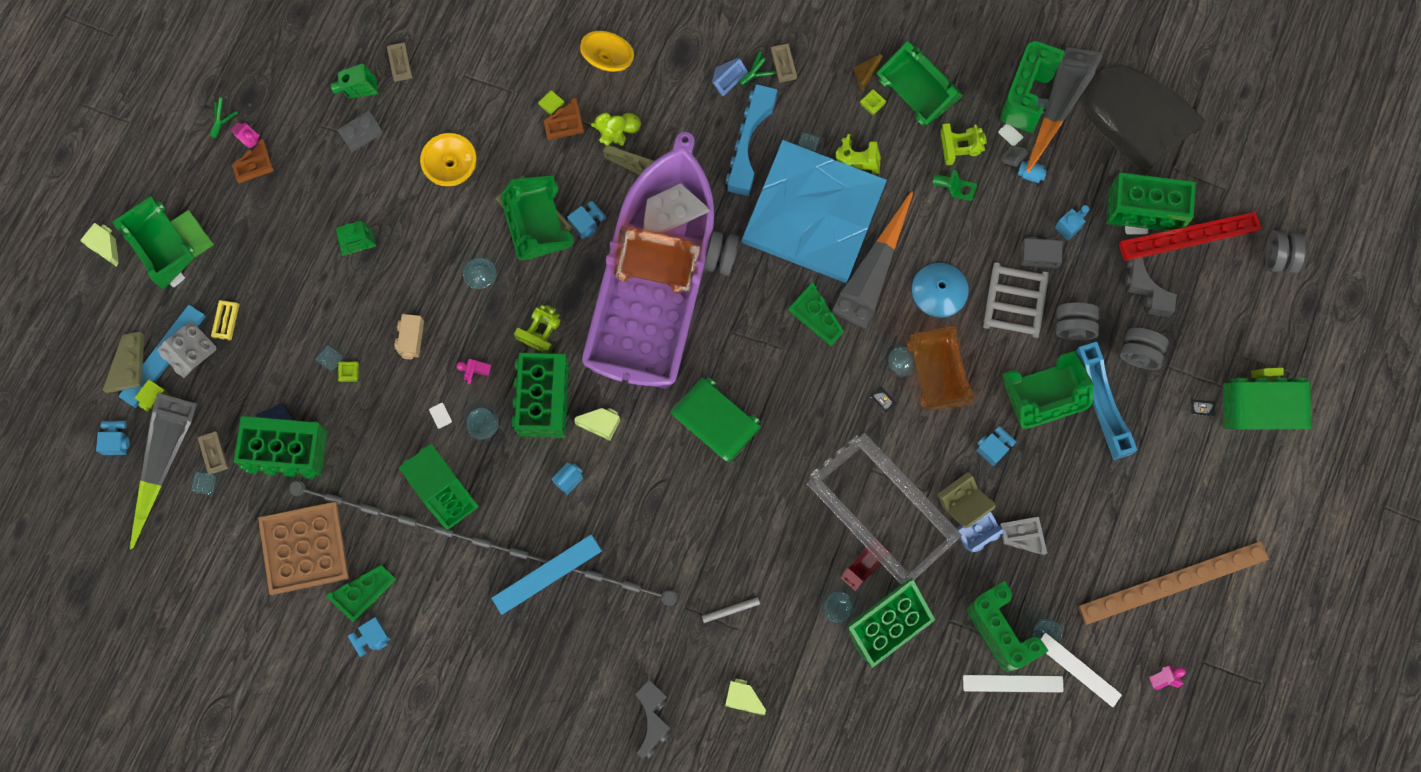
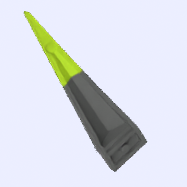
M160 393L156 395L150 416L130 550L134 548L163 481L192 422L196 403Z

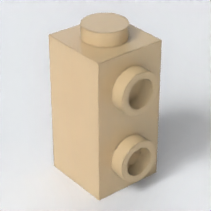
M402 314L401 320L398 321L397 330L399 331V338L395 339V349L404 359L419 358L424 320L421 316Z

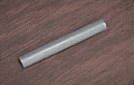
M758 597L702 615V619L706 623L760 605Z

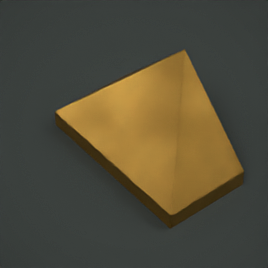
M881 54L853 67L861 92L865 90L880 67L883 59Z

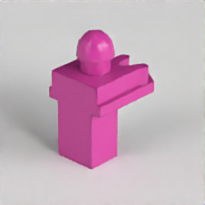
M237 122L230 130L247 148L255 146L259 140L260 135L245 122L243 124Z
M469 359L468 364L458 362L456 367L460 371H466L464 380H468L467 384L470 385L473 373L489 376L491 365Z
M1167 666L1162 668L1163 671L1149 677L1153 689L1159 690L1168 685L1179 688L1184 684L1180 678L1185 675L1186 670L1183 667L1174 668Z

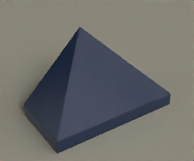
M283 403L254 416L257 418L295 421Z

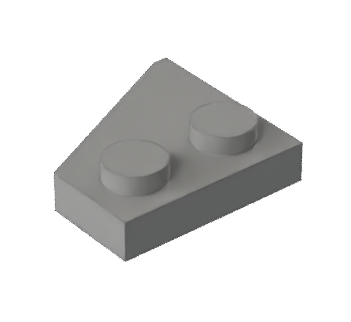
M1039 517L1001 523L999 525L1004 530V533L1001 534L1004 544L1041 555L1047 554Z

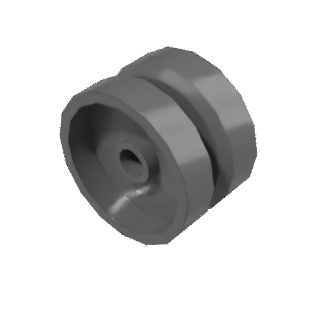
M713 230L703 270L713 272L718 261L720 262L719 274L729 276L732 265L735 262L739 236L729 234L723 245V233Z
M1275 230L1270 233L1265 252V263L1268 271L1281 272L1284 269L1286 273L1297 274L1300 272L1306 251L1303 233L1289 232L1286 234L1285 231Z
M1066 303L1056 308V318L1060 321L1056 324V335L1067 340H1089L1098 337L1099 325L1096 321L1099 319V308L1088 303Z
M1130 328L1126 333L1124 339L1126 344L1122 346L1120 358L1138 368L1148 370L1160 369L1164 360L1163 353L1167 351L1169 344L1168 339L1160 333L1149 329Z

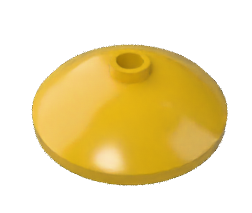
M593 31L586 34L581 40L580 50L583 57L598 69L616 72L627 69L633 62L634 51L631 45L614 33Z
M454 133L440 134L432 138L424 146L420 157L421 168L425 176L440 186L461 184L472 175L477 162L476 152L470 141ZM449 163H453V166L448 167L447 165Z

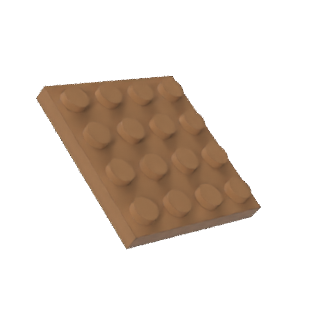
M336 502L258 518L270 595L349 579L338 504Z

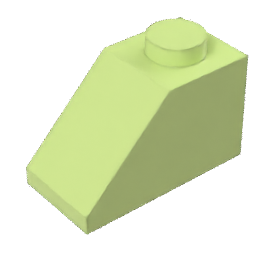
M94 223L80 241L117 266L119 264L116 239L110 234L112 230L103 224L100 227Z
M601 408L577 416L574 421L577 426L610 441L620 422V417L616 411L610 408L607 410Z
M735 679V682H730L726 707L765 715L766 710L752 687L747 685V681Z

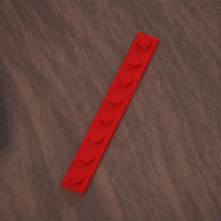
M1256 212L1124 240L1119 243V247L1124 261L1258 232L1262 227Z

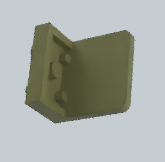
M969 472L937 494L943 509L964 528H969L996 507L995 503L977 488L975 480Z

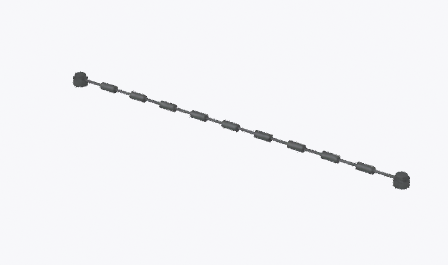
M299 480L293 481L289 486L290 493L296 497H301L307 492L324 497L325 501L361 508V511L376 516L381 514L398 519L400 523L413 527L416 525L435 530L437 534L447 537H460L472 541V544L488 549L494 547L510 552L509 555L527 560V558H531L545 563L552 560L550 558L545 560L531 556L529 552L513 547L507 549L491 544L492 541L474 536V538L456 534L454 530H446L438 525L433 527L417 522V519L404 515L395 516L380 511V508L367 504L361 506L344 501L343 497L326 493L324 495L310 491ZM588 569L586 571L572 570L585 574L584 577L600 582L606 580L622 585V588L638 593L643 591L660 596L666 606H673L677 602V594L673 590H666L663 594L643 589L639 584L625 580L620 582L603 577L604 574Z

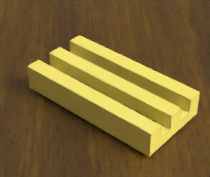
M219 300L211 333L212 338L232 340L239 309L238 303ZM224 305H226L221 332L218 333ZM231 306H233V307H232L231 316H230V320H229V315H230V311H231ZM228 320H229V325H228V329H227V334H225V333H226L227 324H228Z

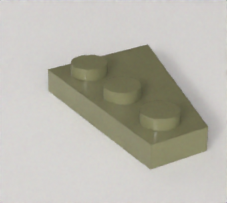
M606 145L603 150L605 159L639 175L654 162L653 160L620 150L615 146Z
M135 332L122 335L103 388L104 392L110 393L142 387L143 333Z

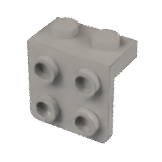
M189 322L165 340L157 351L164 360L168 361L177 374L185 378L197 365L216 351V346L193 322Z

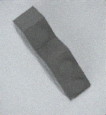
M1143 257L1128 260L1127 268H1130L1125 279L1127 292L1147 295L1145 307H1148L1147 314L1170 318L1175 312L1177 294L1168 292L1153 282L1145 269Z
M650 680L635 694L645 709L648 722L646 738L637 752L642 759L645 757L649 759L657 750L655 746L659 742L663 744L671 735L669 733L671 729L654 713L655 710L659 712L666 705L665 699L667 696Z

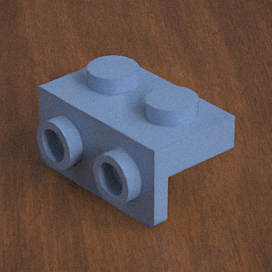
M991 512L969 528H964L960 525L955 529L965 549L972 553L982 550L984 545L990 541L997 540L1004 533L1003 528L998 526Z

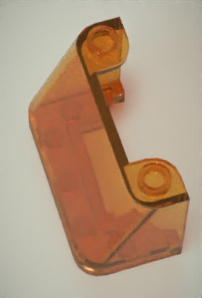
M621 225L614 275L622 281H628V278L632 279V277L667 284L671 287L672 291L682 293L683 290L689 291L700 247L687 239Z
M956 325L911 334L910 341H907L908 351L913 353L923 395L920 396L922 408L926 407L927 411L972 405L974 400L972 389L968 390L969 382L966 379L959 351Z

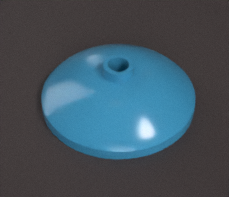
M929 264L916 274L912 283L914 302L921 311L933 317L943 318L956 314L962 309L968 298L969 289L966 278L960 270L950 264ZM939 284H944L945 288H940Z

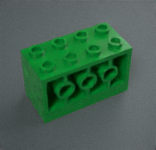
M1119 173L1109 188L1106 224L1160 231L1184 228L1194 217L1196 182Z
M519 353V359L515 360V370H517L518 378L514 379V389H516L517 396L513 397V408H515L516 415L512 416L514 431L517 432L519 437L565 438L569 362L566 354Z
M241 416L234 463L240 466V469H244L246 473L257 474V471H263L266 475L284 473V476L295 477L298 474L303 475L304 478L314 479L315 476H321L328 431L320 423Z
M432 444L422 448L418 454L405 460L398 467L423 503L446 530L478 508L473 498Z

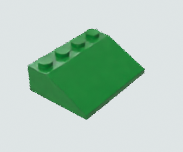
M910 578L847 625V628L858 653L873 668L934 622L935 618L914 580Z

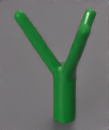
M761 51L758 52L751 71L738 81L742 87L754 77L776 75V71L756 73L766 60L762 58L759 62L762 55Z
M219 97L218 103L214 102L215 122L209 135L213 138H217L222 124L238 114L235 111L220 121L222 97Z

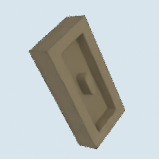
M405 42L387 46L394 81L411 79L412 73Z
M789 44L771 47L770 51L779 83L797 79Z
M215 431L198 437L208 474L211 475L229 469L219 433Z

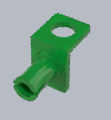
M953 170L951 177L935 174L933 179L934 186L948 188L952 197L969 201L973 200L977 184L960 180L957 170ZM965 186L971 188V192L967 195L961 193V189Z

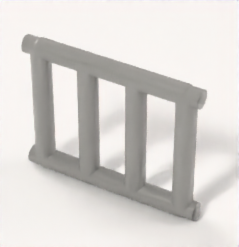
M995 262L992 269L983 328L996 327L1032 334V337L1039 338L1049 273L1042 272L1040 274L1000 266V263ZM999 274L1040 281L1039 291L998 284ZM996 291L1036 298V309L996 302ZM993 309L1035 316L1033 327L992 319Z

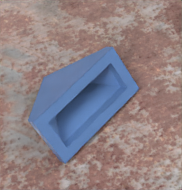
M736 58L715 68L712 83L720 95L724 96L748 71L740 58Z

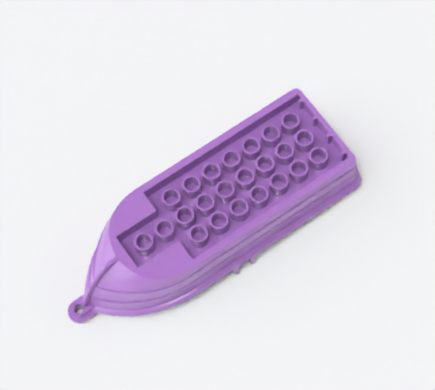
M688 132L678 134L673 150L655 160L636 179L625 197L613 242H610L611 249L606 257V268L585 344L582 362L592 372L617 381L628 380L630 384L668 389L677 378L714 225V204L711 189L703 169L692 154L695 140L693 135ZM682 184L710 209V212L648 241L642 238L647 199L676 185Z

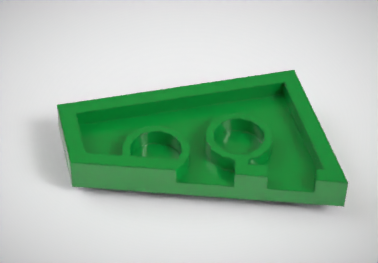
M813 282L788 308V312L830 347L844 333Z
M381 565L325 596L355 623L397 579Z

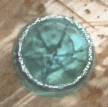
M475 258L464 267V280L472 288H487L495 280V266L488 259Z
M488 407L474 409L466 419L467 432L475 439L484 440L490 438L498 429L499 420L497 414Z

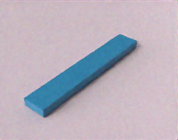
M190 305L186 307L144 362L142 387L148 380L155 383L169 365L168 361L160 356L157 349L165 340L187 323L193 322L198 327L206 317L203 313ZM142 387L123 390L118 397L136 408L140 402L135 399V396Z
M591 534L491 599L501 615L596 556L602 552V549Z

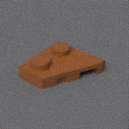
M573 98L566 107H561L554 115L544 120L548 140L584 133L576 98Z
M263 139L258 141L259 145L254 150H248L241 159L232 164L238 183L274 171Z

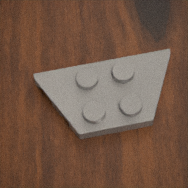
M682 184L676 185L647 199L642 238L648 241L710 212V209Z

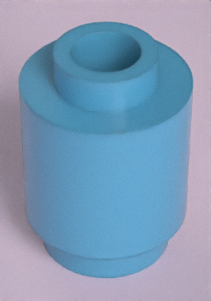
M1029 161L1021 162L1018 175L1022 176V179L1039 183L1040 180L1044 181L1047 172L1044 169V165L1035 163L1028 173L1026 168Z

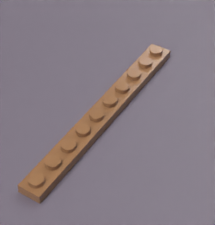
M1260 541L1080 605L1078 609L1084 624L1088 625L1269 560Z

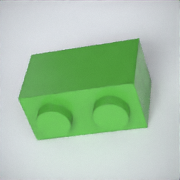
M189 210L171 221L186 244L189 243L195 250L194 257L214 245Z

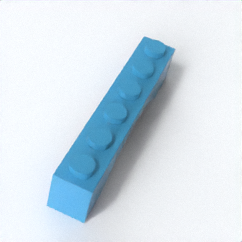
M756 84L755 90L750 92L749 101H751L750 107H746L744 113L746 122L741 124L739 134H742L740 140L736 141L735 145L737 154L736 157L732 156L730 163L732 171L731 174H727L725 181L729 192L745 196L750 195L754 181V172L748 158L749 141L757 126L772 114L777 98V89Z
M1094 342L1081 346L1075 353L1094 383L1093 406L1112 458L1116 460L1132 455L1137 451L1132 434L1124 423L1114 402L1106 376L1104 359L1098 343Z

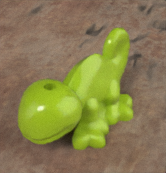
M602 113L591 126L600 131L602 136L599 141L601 143L609 145L614 142L623 146L626 141L623 131L631 134L636 133L641 127V121L633 113H625L622 117H610L608 113Z

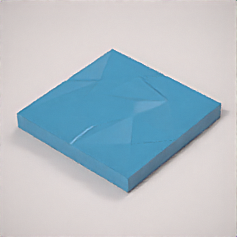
M782 140L742 238V243L847 283L887 180Z

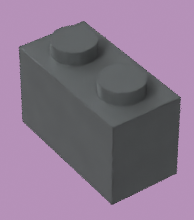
M370 111L365 112L337 130L351 153L383 134Z
M1028 237L1022 242L1021 266L1059 268L1061 265L1062 241H1057L1055 238L1041 240L1037 237Z

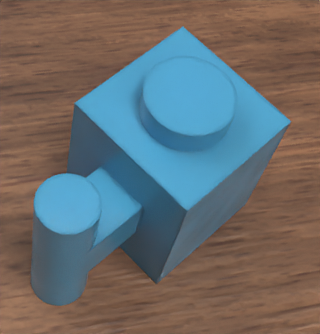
M593 201L587 204L590 209L589 212L581 206L567 216L568 223L581 239L590 237L595 233L597 229L596 222L594 221L595 218H598L600 222L605 221L607 218Z
M1084 205L1077 213L1071 209L1058 221L1055 229L1067 241L1070 240L1086 222L1084 218L1089 211V207Z
M101 421V428L108 429V432H98L96 451L102 455H126L130 444L129 438L124 433L118 432L119 428H126V421Z
M1000 426L994 431L1000 436L999 438L994 434H991L989 437L985 435L977 443L979 447L976 451L992 466L1008 452L1009 448L1004 445L1005 442L1011 447L1017 442Z
M567 462L552 478V481L568 495L582 481V470L577 465Z
M376 617L358 628L362 634L360 638L357 637L355 632L348 636L360 657L367 653L363 647L366 644L372 650H380L388 645L387 641L391 640L382 623Z

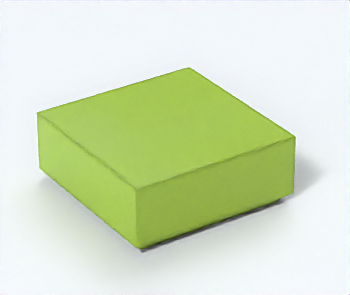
M872 89L860 101V104L874 115L886 104V100Z
M552 90L538 102L551 116L565 105L564 101Z
M339 362L338 381L358 382L359 363Z

